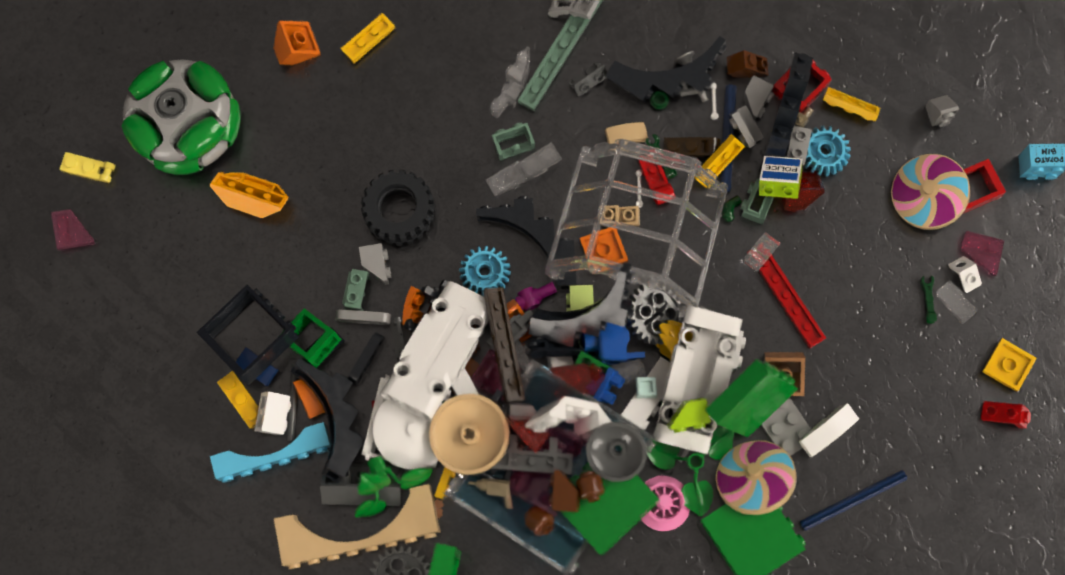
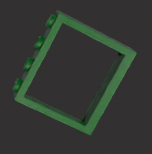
M436 543L429 575H457L462 552L456 547Z

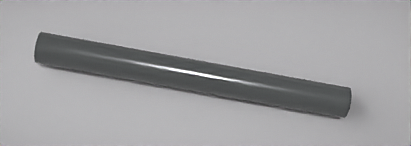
M292 372L290 377L289 401L291 402V407L288 412L287 442L295 440L297 392L293 381L298 380V377Z

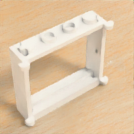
M390 375L380 378L362 450V455H365V460L368 461L370 457H382L383 460H386L381 454L374 453L376 444L373 437V422L378 409L386 400L380 393L388 382ZM451 390L447 391L446 399L443 401V404L449 399H451ZM437 461L424 468H436Z

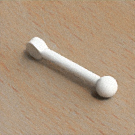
M713 83L710 87L712 89L711 119L713 121L718 119V114L716 113V83Z
M637 170L635 172L637 176V201L635 205L642 208L641 176L643 172L642 170Z

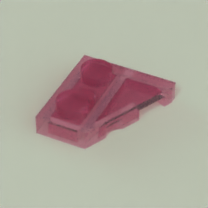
M71 209L51 212L58 250L95 244L94 239L76 218Z
M966 231L961 251L967 256L972 257L974 262L979 266L982 265L990 272V275L995 277L998 273L1004 240Z

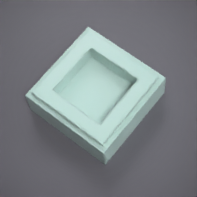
M636 377L637 398H656V377Z

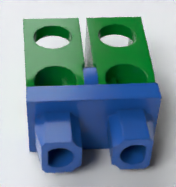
M581 351L573 367L591 377L572 369L564 385L597 402L613 404L617 395L609 390L612 384L621 388L625 378L618 374L619 371L590 354Z

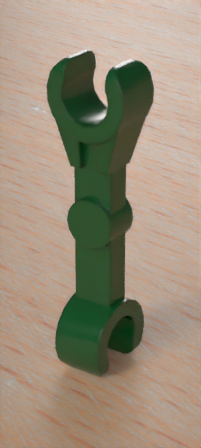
M656 134L652 135L655 139L654 144L647 138L646 144L655 149L658 159L663 163L666 176L669 179L677 176V170L667 161L665 153L662 152L658 145L660 142L659 136Z
M923 276L920 284L925 292L926 322L934 324L937 320L936 312H934V297L932 295L934 277H929L930 283L928 284L924 281L925 278Z

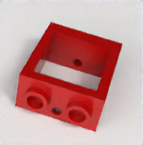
M814 60L812 61L810 73L821 84L804 101H801L799 109L801 113L829 86L832 80L827 71L821 70L816 66ZM790 69L774 84L771 91L780 100L783 96L784 83L788 79Z
M989 159L963 169L966 175L979 170L991 193L968 203L963 214L1001 198L1006 193Z

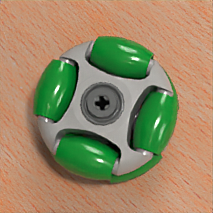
M171 60L167 64L164 61L155 63L143 70L128 88L130 94H127L123 106V133L131 147L155 165L157 170L174 175L199 172L203 170L204 166L210 165L223 155L227 148L233 145L238 135L241 122L238 101L232 96L224 77L215 68L203 61Z

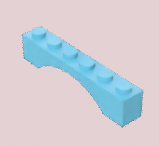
M322 422L305 427L291 444L269 455L244 456L226 451L210 456L215 479L222 480V483L234 480L233 477L241 475V477L252 475L254 470H269L272 468L271 465L277 463L285 465L290 463L291 459L297 457L298 460L308 458L310 453H325L330 448V436L327 425Z

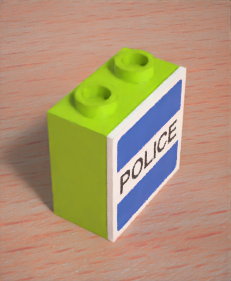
M764 156L759 180V196L798 199L803 159Z

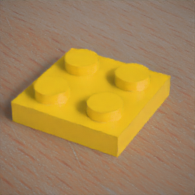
M1001 338L982 372L1017 392L1037 358Z

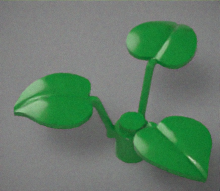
M723 427L716 428L713 431L708 451L712 459L722 460L725 454L733 448L734 431ZM654 440L647 442V455L658 468L671 469L674 467L676 460L686 461L688 468L694 470V483L685 484L681 492L684 496L685 507L698 516H703L710 508L713 500V488L710 483L705 480L697 482L698 469L704 465L703 457L706 454L693 453L689 457H679L677 455L680 452V447Z
M382 457L372 458L368 462L371 474L361 473L357 490L360 495L375 493L374 500H367L361 503L355 511V518L371 517L385 509L386 502L379 500L378 490L391 483L390 477L387 476L388 473L397 483H401L400 487L402 489H409L423 484L430 477L433 471L432 467L412 469L404 473L401 478H398L391 471L390 467H386Z

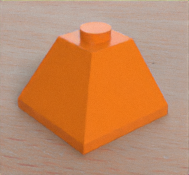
M279 21L277 23L274 51L280 65H295L320 55L309 22Z

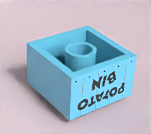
M1029 144L1018 155L1020 177H1026L1027 180H1035L1038 177H1045L1047 180L1056 179L1065 171V144Z

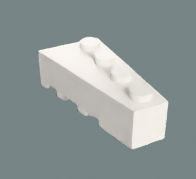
M660 357L647 376L656 377L657 397L637 398L635 394L617 422L627 423L639 432L645 431L650 423L647 420L650 416H655L660 408L657 405L660 401H663L662 392L670 365L669 361Z

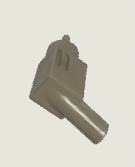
M807 107L803 114L799 112L794 126L804 128L814 110Z
M490 478L468 482V484L480 488L481 491H487V495L502 496L505 508H513L510 481Z

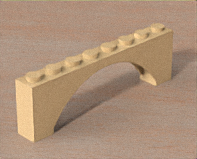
M427 484L409 488L410 495L397 517L379 533L359 541L336 542L322 538L298 521L297 515L275 518L274 523L282 566L289 567V570L301 567V563L308 562V565L320 563V559L324 558L331 561L339 559V555L347 554V557L358 555L359 550L366 549V552L378 550V546L382 545L389 548L397 546V542L404 540L405 544L416 542L417 538L422 536L425 539L436 537V533L441 531L431 485Z

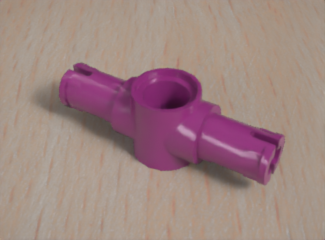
M553 282L538 289L528 287L517 293L515 301L522 310L527 312L529 309L533 310L540 306L542 299L556 293L557 290Z

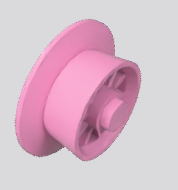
M656 476L647 480L645 484L661 501L641 519L642 522L657 531H670L682 525L690 513V510L684 505V496L681 492L684 485L679 480L670 476Z

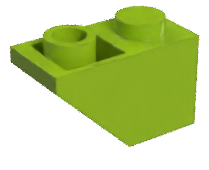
M701 397L683 401L667 424L668 429L674 430V433L686 431L687 427L693 426L694 429L706 427L705 424L711 423L710 416L705 411L708 407L707 400Z

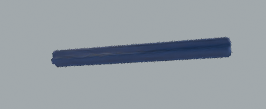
M732 84L725 87L722 143L731 134L734 136V129L729 122V119H731L729 114L734 112L736 108L737 87ZM733 160L721 172V192L727 193L731 191Z
M901 470L800 521V526L806 531L908 479L907 475Z

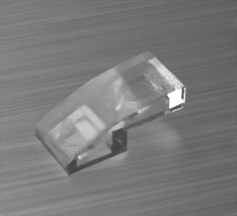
M765 232L742 261L758 272L781 243Z
M948 281L936 292L937 297L962 324L977 312V309L963 296L964 293L951 281Z

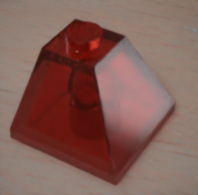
M818 171L814 173L802 172L798 199L782 197L785 210L791 212L805 210L825 193Z
M582 363L551 367L550 372L581 393L592 396L595 395L606 375L601 373L603 369L594 363L591 365Z
M505 415L506 421L534 453H537L550 434L547 431L535 432L534 429L525 428V424L532 418L530 416Z

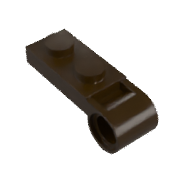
M715 137L664 138L663 152L666 158L703 157V159L708 160L720 147L721 140Z

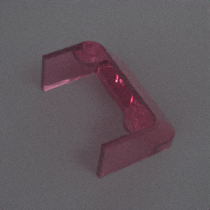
M554 426L547 428L544 432H536L534 440H531V446L528 445L526 451L544 452V449L549 450L550 438H558L557 449H562L564 454H573L574 458L580 454L582 446L587 447V441L570 430ZM513 472L509 480L511 495L531 506H537L555 517L558 514L551 510L549 505L551 493L548 491L551 487V473Z

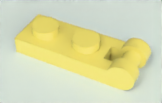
M65 152L60 170L110 183L112 178L110 175L115 170L116 165ZM101 168L104 169L103 174H100Z

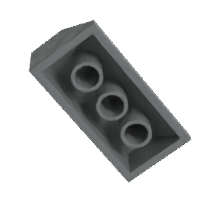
M353 461L339 484L323 475L320 485L322 504L360 505L364 501L374 500L375 493L360 495L357 490L361 473L371 474L368 462ZM384 462L386 467H390L391 471L398 478L402 477L404 468L390 462ZM388 473L387 476L390 477L391 483L378 490L379 500H384L386 506H401L403 489L400 487L401 483H397Z

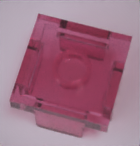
M489 349L471 378L474 386L487 395L489 393L493 395L497 389L502 392L495 351Z

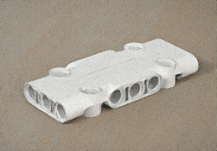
M448 281L440 296L433 301L429 314L426 313L403 349L400 362L394 366V372L380 393L381 396L387 401L430 421L440 403L446 399L450 386L453 387L478 345L479 337L484 333V328L489 321L484 296L455 282ZM438 308L446 309L443 312L437 311ZM474 324H477V325H479L480 327H479V328H472L471 326L474 325ZM401 371L407 372L404 376H400L398 373ZM436 388H440L443 390L440 393L433 392V390Z
M687 306L682 329L678 333V344L674 347L662 392L663 402L658 410L659 417L653 436L654 441L708 454L713 431L717 427V424L711 417L709 427L694 429L692 426L687 427L686 431L674 433V430L668 429L667 424L683 401L703 397L707 400V405L709 406L728 388L734 365L732 358L737 350V339L742 319ZM687 331H691L693 334V338L689 342L684 338ZM725 341H729L731 347L725 352L722 345ZM668 408L673 410V415L670 418L664 416V412Z

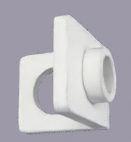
M965 256L948 264L950 269L959 274L964 292L968 293L982 284L976 263ZM959 263H966L962 267H956Z

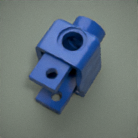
M628 320L625 326H628L631 321ZM608 323L606 330H602L599 337L582 333L584 352H595V358L607 365H623L625 362L642 361L645 358V352L627 353V344L630 341V337L626 327Z

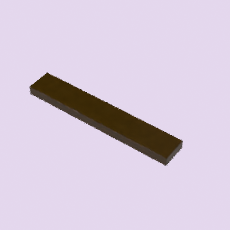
M485 288L483 293L502 392L504 393V402H523L525 395L504 289Z

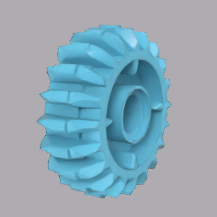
M821 126L820 131L818 128H814L813 132H811L805 161L807 162L805 168L811 167V173H814L816 170L818 171V176H821L822 172H824L827 177L830 172L835 175L837 170L842 171L843 166L847 165V159L851 156L848 153L851 147L847 146L849 140H843L845 134L838 135L839 129L832 132V127L826 130L824 126ZM820 149H827L829 154H823Z
M488 246L484 247V251L477 247V253L474 250H470L472 256L470 257L467 254L464 256L467 261H461L463 267L459 268V272L463 273L460 276V280H465L462 283L464 287L469 286V290L473 291L475 289L474 292L477 294L481 292L482 296H484L483 290L485 288L501 287L505 289L503 282H509V278L506 276L511 275V271L506 270L510 268V264L505 263L507 261L506 256L500 258L502 256L501 251L495 254L496 249L494 247L491 251H488ZM488 268L490 273L488 275H481L480 270Z

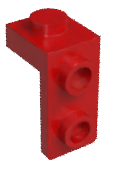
M984 401L981 419L989 422L1010 423L1018 428L1027 429V423H1030L1031 413L1023 404Z

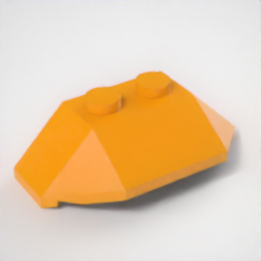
M218 172L210 183V187L227 207L259 218H264L281 211L288 200V195L284 193L278 184L246 173L224 174L223 172Z

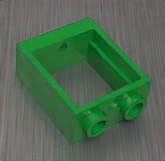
M304 308L291 322L297 328L295 333L299 335L311 321L325 331V333L307 353L295 343H292L289 348L308 361L313 367L317 368L342 339L334 330Z

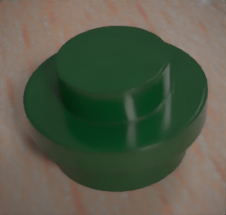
M662 91L654 92L650 98L651 106L657 110L666 108L669 102L667 94Z

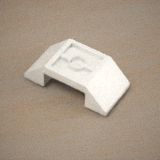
M565 396L542 407L525 424V428L534 429L535 432H544L547 428L557 426L558 423L566 420L567 423H574V437L582 438L583 441L588 442L595 429L611 422V420L598 403Z

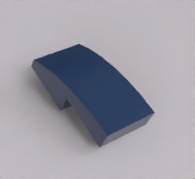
M245 347L236 362L244 370L258 355ZM270 365L256 379L268 386L279 370Z

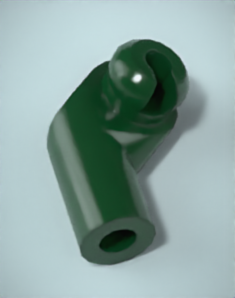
M738 195L725 202L722 206L721 215L726 222L734 220V208L742 203Z

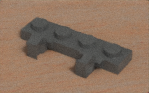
M510 435V443L504 456L492 467V469L538 473H554V469H560L566 475H571L573 454H564L562 449H557L558 438H550L549 450L544 449V452L525 451L517 447L518 435Z

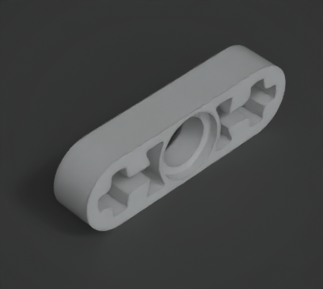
M340 309L336 310L335 321L390 325L391 314Z

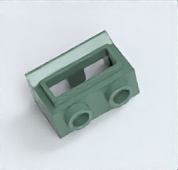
M517 123L510 129H500L492 135L500 161L535 149V142L528 123ZM525 134L526 142L501 150L499 143Z
M757 178L755 183L751 182L747 193H750L749 199H744L740 209L743 210L742 217L763 225L774 197L765 196L759 212L750 209L759 187L760 179Z
M352 269L349 272L342 302L345 307L344 310L364 311L361 304L365 296L366 281L371 278L367 271Z

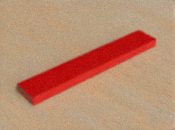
M764 242L747 251L748 257L808 348L810 349L825 340L826 336Z

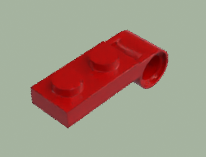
M655 149L638 155L637 160L656 205L674 200V190L671 184L668 183Z

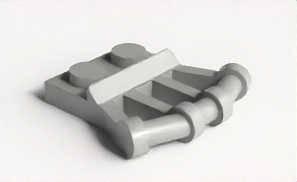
M552 0L548 15L550 17H558L559 15L571 14L574 17L579 16L590 20L600 0ZM561 2L570 5V6L558 7V6H559V3H561Z

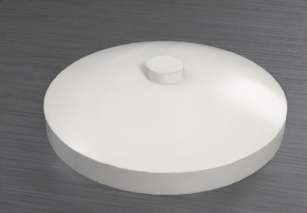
M385 400L378 409L373 422V437L381 455L390 463L405 469L424 468L438 460L431 448L429 438L432 419L430 421L425 420Z

